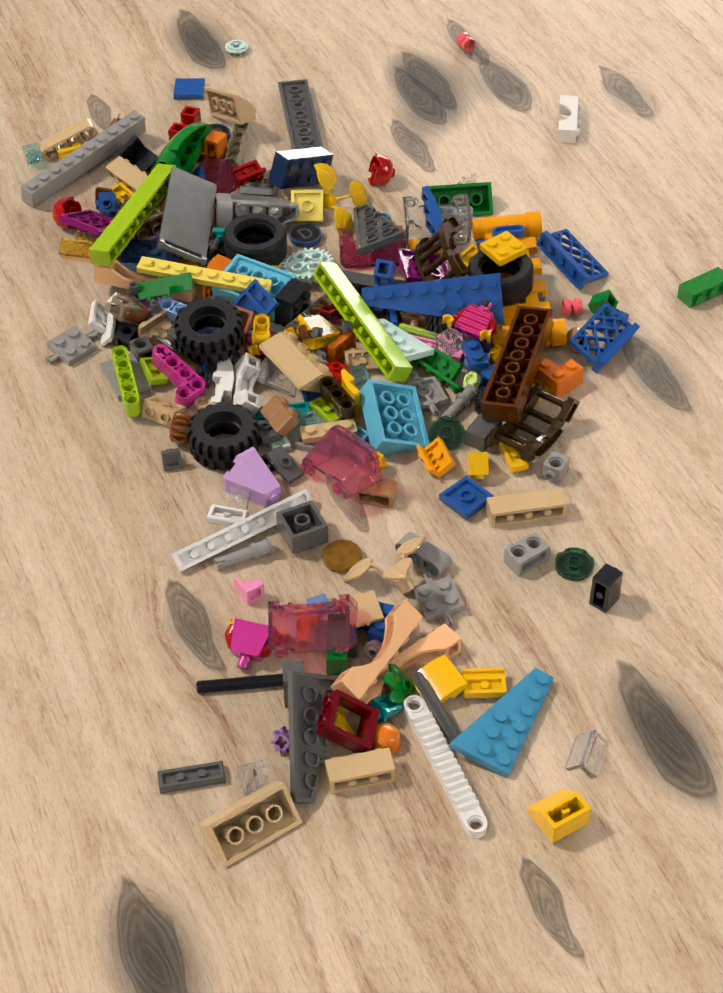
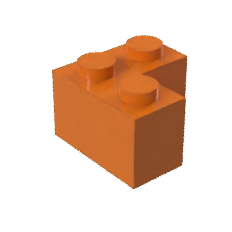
M212 130L204 139V149L196 163L221 169L224 165L228 149L227 133Z
M545 357L540 362L535 378L551 389V395L559 398L582 384L584 368L573 359L557 366Z

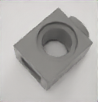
M552 451L543 464L542 478L560 484L569 471L570 457Z

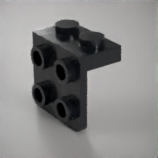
M136 135L113 156L114 159L118 156L128 159L133 166L136 165L140 171H145L146 173L153 167L158 158L156 154L143 145Z

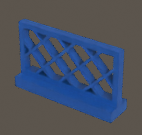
M568 229L553 233L545 231L536 243L542 252L578 290L582 289L585 284L605 278L609 274Z
M606 302L568 343L594 366L592 370L597 374L634 335L640 326L636 322L631 325ZM605 309L609 312L611 317H605L603 310ZM595 320L601 321L602 326H595ZM606 321L612 322L613 328L607 327ZM617 322L621 323L625 328H618ZM585 329L592 330L593 336L586 335ZM597 331H603L604 337L597 336ZM608 332H614L615 338H609ZM575 339H583L584 345H579ZM587 340H593L595 346H588ZM599 341L605 342L606 348L600 347ZM590 351H596V359L590 354Z

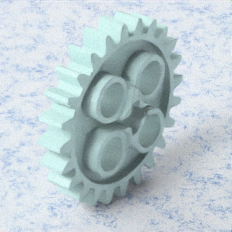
M313 247L310 250L304 248V251L298 249V253L292 252V256L287 255V259H284L283 263H281V270L295 274L297 280L305 283L309 282L312 285L314 281L318 283L313 274L319 261L335 263L333 255L329 251L325 252V249L320 251L319 248L313 250Z

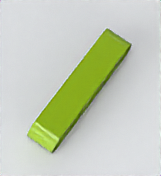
M116 346L112 349V360L124 412L128 417H137L141 413L140 397L128 350L124 346Z

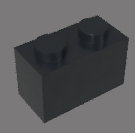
M605 563L592 578L589 604L607 613L619 599L623 572Z

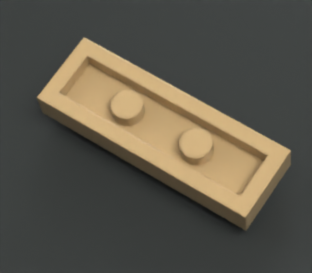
M354 419L299 426L303 444L337 440L340 433L344 430L353 431L357 435Z

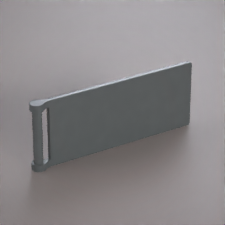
M173 166L171 168L156 249L160 251L165 250L198 264L199 267H205L217 188L216 184Z

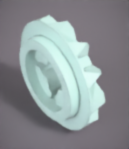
M232 40L226 43L225 50L230 55H241V53L244 54L248 50V44L241 40Z

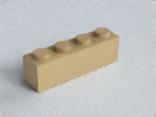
M562 487L487 497L486 513L490 526L498 527L566 517L568 503Z

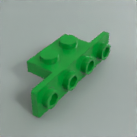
M188 272L135 283L136 286L139 284L140 291L137 295L131 296L136 297L138 300L146 299V302L157 300L156 297L161 296L162 299L170 298L173 293L194 289L192 275Z
M434 349V355H431L427 362L421 358L411 361L419 367L423 365V370L431 375L435 373L437 375L436 379L445 384L447 381L450 384L449 388L457 393L459 390L464 391V387L455 382L464 366L439 349Z

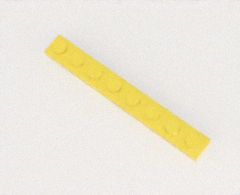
M144 256L141 257L136 267L137 273L163 278L190 272L195 284L243 292L254 279H257L268 292L272 287V280Z

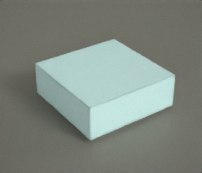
M280 435V441L269 443L271 450L280 445L287 451L291 450L287 436Z

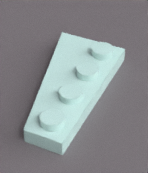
M378 319L408 362L434 355V348L386 319Z

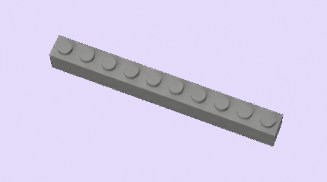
M135 110L32 178L21 186L22 201L32 208L44 202L114 154L118 149H121L134 135L138 137L146 132L145 117Z

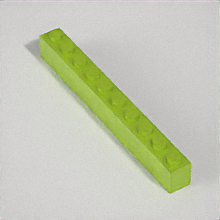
M158 163L90 247L89 256L91 257L92 264L111 267L167 194L171 168L173 166L176 167V165Z
M319 261L313 274L314 278L344 320L352 321V331L387 380L406 382L413 369L406 357L336 263Z

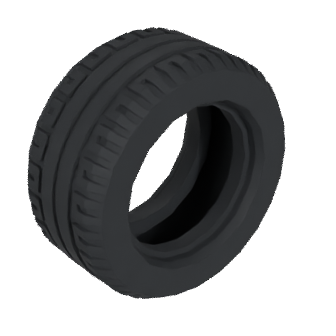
M255 213L239 216L232 220L224 230V254L229 259H233L236 254H240L270 266H278L287 255L286 229L279 220L272 216ZM252 241L266 242L259 245L244 244Z
M480 250L468 263V270L470 271L468 276L495 273L513 275L512 277L501 279L503 307L523 301L533 288V263L527 254L499 266Z

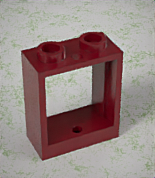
M338 689L325 695L322 701V713L317 720L318 728L316 734L354 753H363L370 750L380 710ZM338 705L361 716L356 736L333 725Z

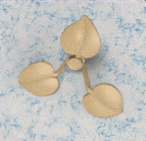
M426 535L404 542L396 551V554L401 556V560L384 571L375 563H372L374 561L373 558H365L355 563L349 569L344 581L357 579L367 573L370 568H375L382 574L383 579L390 580L393 585L396 584L402 594L410 592L415 587V583L409 576V569L412 566L413 560L406 558V556L414 553L427 538Z

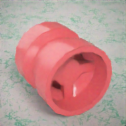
M466 32L460 33L456 39V43L465 52L472 51L476 45L475 40Z
M574 298L573 300L563 299V316H570L571 314L581 315V298Z

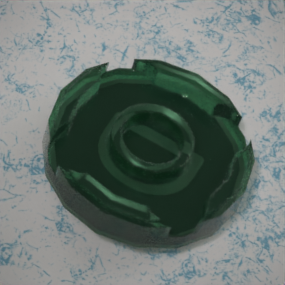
M442 416L431 423L428 438L431 443L439 436L444 441L448 450L453 451L462 445L465 439V428L457 418Z
M566 548L565 551H560L557 554L555 570L559 576L566 580L582 581L592 575L595 566L594 558L588 555L589 552L584 549Z

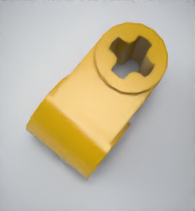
M259 314L254 317L252 345L261 344L271 338L270 319L265 314Z

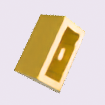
M561 789L527 807L526 811L553 844L589 824L591 807L578 792Z

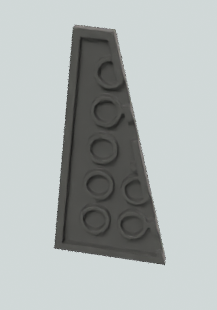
M365 203L353 208L356 248L359 255L369 254L372 250L385 248L388 244L406 238L402 230L400 231L384 215L382 216L379 211H376L371 204Z

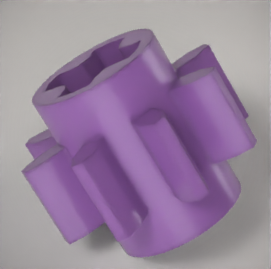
M286 726L280 728V731L276 730L273 732L275 738L271 743L274 744L276 752L280 750L286 755L289 753V730H287Z

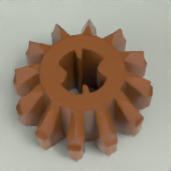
M176 413L173 416L169 432L171 442L180 445H186L189 442L187 429L188 423L192 418L191 415Z

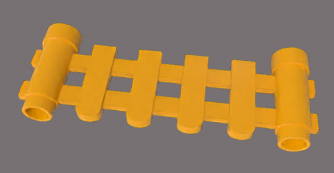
M529 211L525 214L481 217V219L472 220L473 240L493 238L492 230L495 227L518 224L525 227V235L517 239L528 247L527 255L537 254L535 237H540L542 234L540 211ZM540 257L530 258L533 263V288L525 298V303L503 307L505 325L497 327V333L491 338L492 347L498 344L500 346L503 345L518 305L550 308L549 301L539 302L537 294L542 293V297H546L545 280L534 279V275H542ZM500 273L501 279L513 276L507 273ZM553 319L554 326L546 347L566 346L567 331L565 319Z

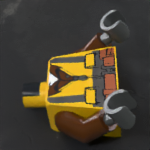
M304 312L297 318L300 322L297 334L310 350L327 347L338 338L340 333L352 330V321H342V325H332L320 315L309 317Z

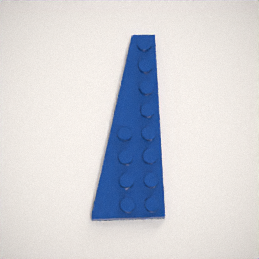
M500 273L361 288L362 299L368 307L443 317L445 314L454 315L467 308L470 304L480 307L483 300H487L493 304L490 311L493 313L497 325H505Z

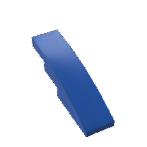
M427 185L422 187L421 199L424 202L423 213L426 215L425 226L433 236L439 231L443 220L436 199Z

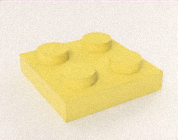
M291 190V202L299 205L298 217L292 220L291 223H323L324 191Z

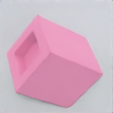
M238 577L234 578L235 592L247 606L265 597L264 584L260 579L254 582L249 580L243 584Z

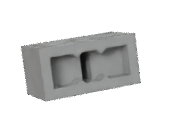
M535 532L525 536L519 542L509 545L504 550V563L519 577L548 561L551 546Z

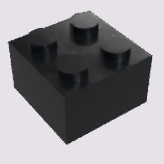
M294 278L287 282L274 297L279 303L275 308V324H281V326L286 327L310 306V284Z

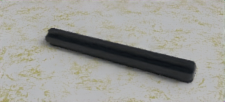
M283 673L202 680L196 682L197 693L283 686Z

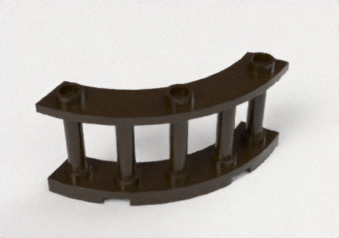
M454 214L442 221L439 231L430 239L428 237L421 239L415 247V263L423 281L434 280L432 272L446 260H448L451 270L441 279H449L454 276L464 277L470 273L459 253L456 254L455 251L457 243L454 235L463 227ZM442 248V255L429 265V258Z
M536 382L530 390V396L526 401L519 423L507 422L501 426H494L488 434L487 443L492 445L499 444V442L519 451L521 454L520 459L527 462L533 461L536 458L535 456L541 457L563 433V430H561L565 422H570L580 401L568 397L567 400L557 398L544 392L545 385ZM539 398H542L561 407V411L557 417L552 418L533 408ZM530 415L551 426L542 432L523 422ZM520 429L537 437V439L529 441L514 433Z

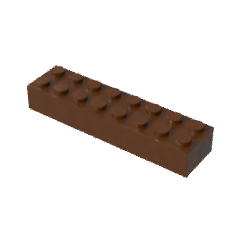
M517 306L480 403L482 419L519 423L554 326L552 309Z

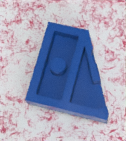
M254 279L232 302L236 306L267 316L279 305L277 300L257 279Z

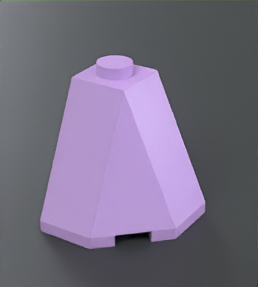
M254 447L238 454L233 461L235 465L231 471H226L223 476L224 491L263 507H268L281 499L280 484Z

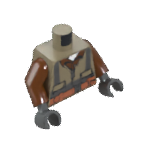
M133 281L129 283L128 291H124L121 295H114L112 301L106 303L105 311L111 313L120 322L140 325L143 321H147L151 313H159L161 306L157 300H153L150 302L151 308L148 309L136 297L131 296L137 295L140 291L139 284L136 286Z

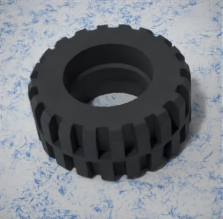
M206 297V299L198 298L194 302L187 303V306H184L180 313L176 315L174 328L177 345L181 353L189 359L192 358L194 362L199 363L200 361L203 364L213 362L215 364L220 360L225 361L229 356L232 357L243 343L244 331L240 311L237 310L235 305L230 304L225 299L221 300L218 297H215V299L211 297ZM214 326L222 328L212 334L198 333L199 330L205 327Z
M217 402L215 405L209 404L206 408L198 410L197 414L195 413L188 423L187 432L190 453L204 467L209 466L212 470L220 469V471H226V469L233 468L235 465L233 461L238 454L251 447H254L258 452V447L260 446L258 421L249 409L243 408L240 404L234 405L232 402H227V404H222V402ZM220 434L234 435L232 437L223 439L214 438V436Z

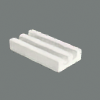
M212 504L206 521L208 523L230 526L249 517V510Z

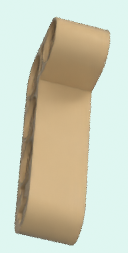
M85 118L42 140L38 144V148L45 160H51L57 157V150L72 147L79 141L83 143L89 141L99 133L93 122Z

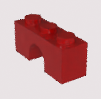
M185 106L180 113V123L174 122L168 130L169 141L186 126L201 122L200 108Z

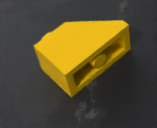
M488 452L465 453L468 475H473V479H484V475H489Z

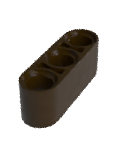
M326 376L321 378L320 397L340 420L355 419L354 399L333 377Z

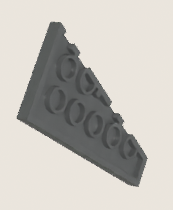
M291 670L287 672L290 796L293 803L312 804L315 802L321 779L319 776L321 767L325 764L326 760L324 756L325 751L330 744V740L316 734L318 728L317 720L322 713L323 698L325 695L333 692L330 687L338 676Z

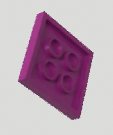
M89 209L60 214L59 221L64 222L68 227H76L81 232H89L92 236L99 237L114 218Z
M397 247L396 256L404 281L407 283L423 281L415 263V250ZM435 253L431 258H429V265H431L435 260H437L442 254ZM446 261L432 272L434 280H440L450 271Z

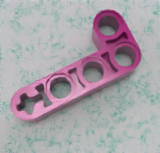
M162 344L155 345L152 351V364L178 387L175 394V403L186 406V409L194 405V401L198 397L204 396V379L167 346Z

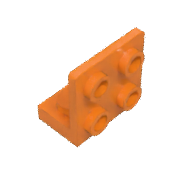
M352 330L341 336L339 335L327 347L322 348L327 355L326 361L328 363L338 362L344 357V351L356 348V335Z

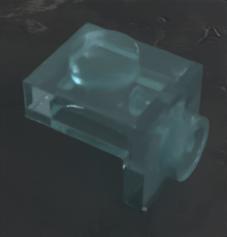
M38 143L22 146L28 165L43 161Z
M298 408L294 409L298 413L297 418L299 419L298 424L295 426L296 428L322 423L315 410L301 414Z

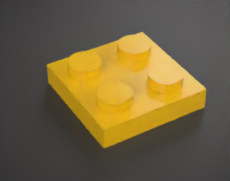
M508 231L479 244V249L499 266L528 253V247Z

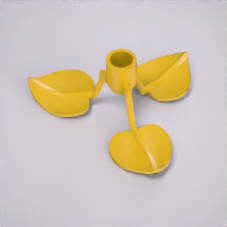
M318 163L314 165L321 187L327 191L324 193L323 209H335L334 218L337 235L341 237L351 231L353 221L350 213L345 211L344 207L334 205L337 200L352 197L355 206L363 205L368 200L366 189L360 181L354 180L349 186L351 194L336 198L335 195L329 194L334 189L333 185L337 182L334 169L328 164Z

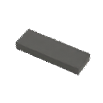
M223 761L157 771L160 794L226 783Z

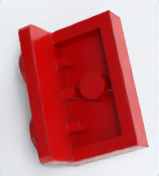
M255 159L230 169L228 174L236 187L240 188L245 183L261 181L267 169L265 167L261 168Z

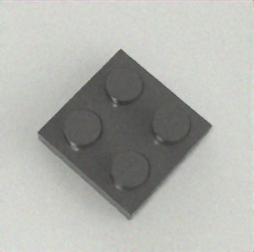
M248 182L240 186V193L274 195L277 194V187L267 183L257 186V183Z

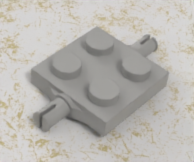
M75 326L47 342V347L53 354L46 357V361L51 364L59 359L68 366L74 364L97 350L96 344L91 341V339L98 336L97 332L93 329L91 332L84 334Z
M416 371L411 372L409 376L412 381L402 385L416 387L421 411L430 409L433 416L439 415L440 411L437 407L448 404V397L435 376L419 378Z
M430 572L424 573L423 578L426 584L413 588V594L426 622L444 619L448 627L450 625L453 627L455 623L451 616L465 610V607L451 577L448 576L434 581Z

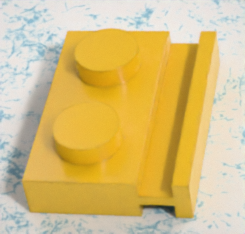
M504 668L462 669V676L469 684L463 690L464 699L502 698L507 693Z

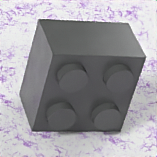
M312 500L276 512L277 529L292 554L329 542L328 525Z

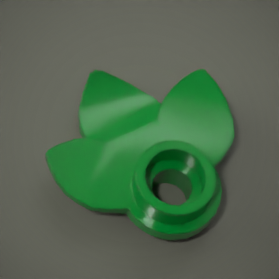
M389 664L390 672L386 673L382 680L392 689L389 701L394 704H401L406 697L413 693V684L409 678L404 676L397 665Z

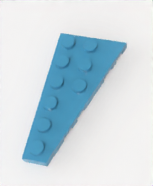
M537 668L533 669L450 742L448 747L507 778L554 677Z

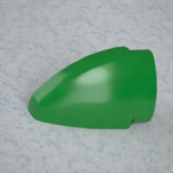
M202 122L193 123L175 134L162 149L151 171L160 163L176 165L177 168L191 173L204 149V139L212 131L211 125Z

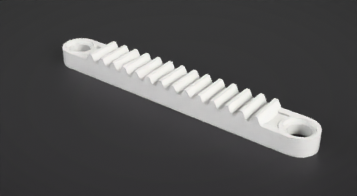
M417 695L408 696L404 700V713L465 833L471 838L483 837L487 832V819L479 806V801L476 800L475 793L472 792L471 786L468 785V780L465 779L464 772L461 771L457 759L454 758L453 751L448 747L449 745H447L446 738L443 737V732L440 731L439 725L436 724V719L433 718V714L428 709L423 698ZM418 704L420 708L412 710L408 706ZM479 822L482 828L475 830L470 827V824Z

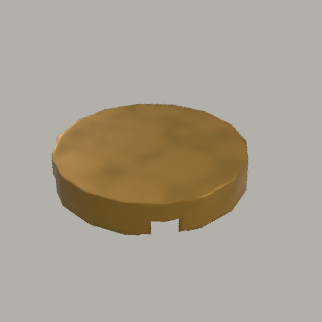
M335 540L324 548L322 554L323 563L331 571L333 569L337 573H347L355 563L362 560V552L360 547L350 540Z

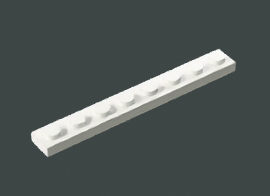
M306 488L172 553L171 556L179 572L277 525L276 512L311 501L312 498Z

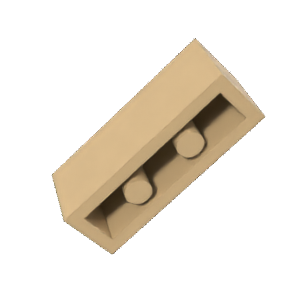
M389 747L377 748L363 753L357 752L343 757H332L325 760V775L330 794L395 782V766Z

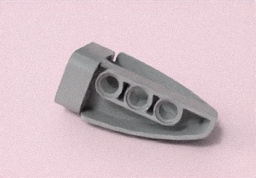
M231 192L230 194L216 193L214 202L215 228H226L237 217L253 213L269 215L279 220L282 224H286L298 217L299 205L288 200L238 192Z

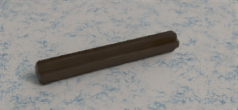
M152 335L149 339L153 346L158 344L167 346L198 375L202 373L201 366L157 335Z

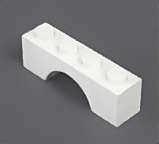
M560 95L559 117L565 118V120L559 121L557 143L576 144V137L579 138L581 102H578V96Z
M245 352L234 365L233 404H240L255 415L260 410L261 396L253 393V387L261 372V360Z

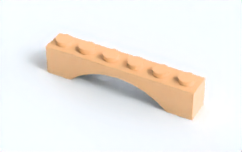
M117 260L114 261L111 267L94 264L95 282L129 289L130 282L140 283L159 279L137 274ZM193 283V290L173 293L170 298L184 302L193 301L197 294V284Z
M407 599L395 605L386 616L384 639L376 657L369 664L351 667L342 672L330 687L333 691L338 689L360 701L367 695L365 691L375 685L378 681L376 678L378 674H382L388 668L387 663L389 660H393L399 654V647H403L410 639L408 637L409 634L414 633L420 626L418 623L423 616Z
M444 623L440 627L434 628L425 637L419 638L410 647L402 649L393 660H389L387 665L395 664L403 673L412 667L430 663L444 654L450 659L461 651V637ZM389 666L382 674H378L376 677L378 681L375 685L365 691L367 695L362 702L370 705L373 699L385 694L389 686L382 680V677L390 672Z

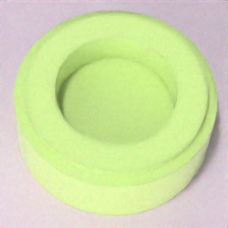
M469 372L464 377V387L467 384H472L478 388L481 383V376L476 372Z

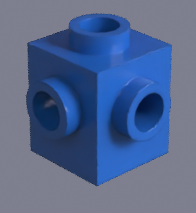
M98 192L99 200H96V209L99 210V213L109 217L117 214V209H120L117 194L115 192Z

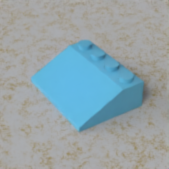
M236 254L224 270L225 272L272 280V287L269 293L273 297L280 292L291 278H297L295 274L240 254ZM211 287L213 298L225 299L230 304H233L232 302L242 293ZM275 309L268 316L272 323L275 320Z
M369 379L359 390L372 452L376 451L384 455L418 451L416 448L418 444L424 448L430 444L415 386Z

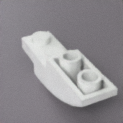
M228 357L225 361H218L217 370L213 372L212 380L215 382V396L211 397L210 404L215 405L217 402H222V404L227 402L233 403L234 371L231 360Z

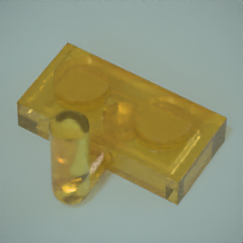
M78 230L75 239L61 238L58 253L64 256L90 259L87 254L88 248L94 242L87 241L88 239L84 232Z

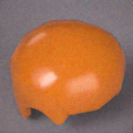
M378 723L371 748L372 751L377 748L389 747L391 755L396 753L401 746L398 729L390 723Z

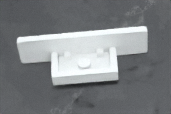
M95 299L91 304L88 326L102 334L100 345L104 347L107 343L113 341L117 323L116 318L111 313L105 311V305Z

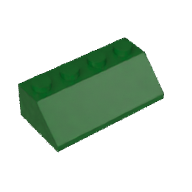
M491 182L428 186L439 207L468 205L473 208V216L494 214Z

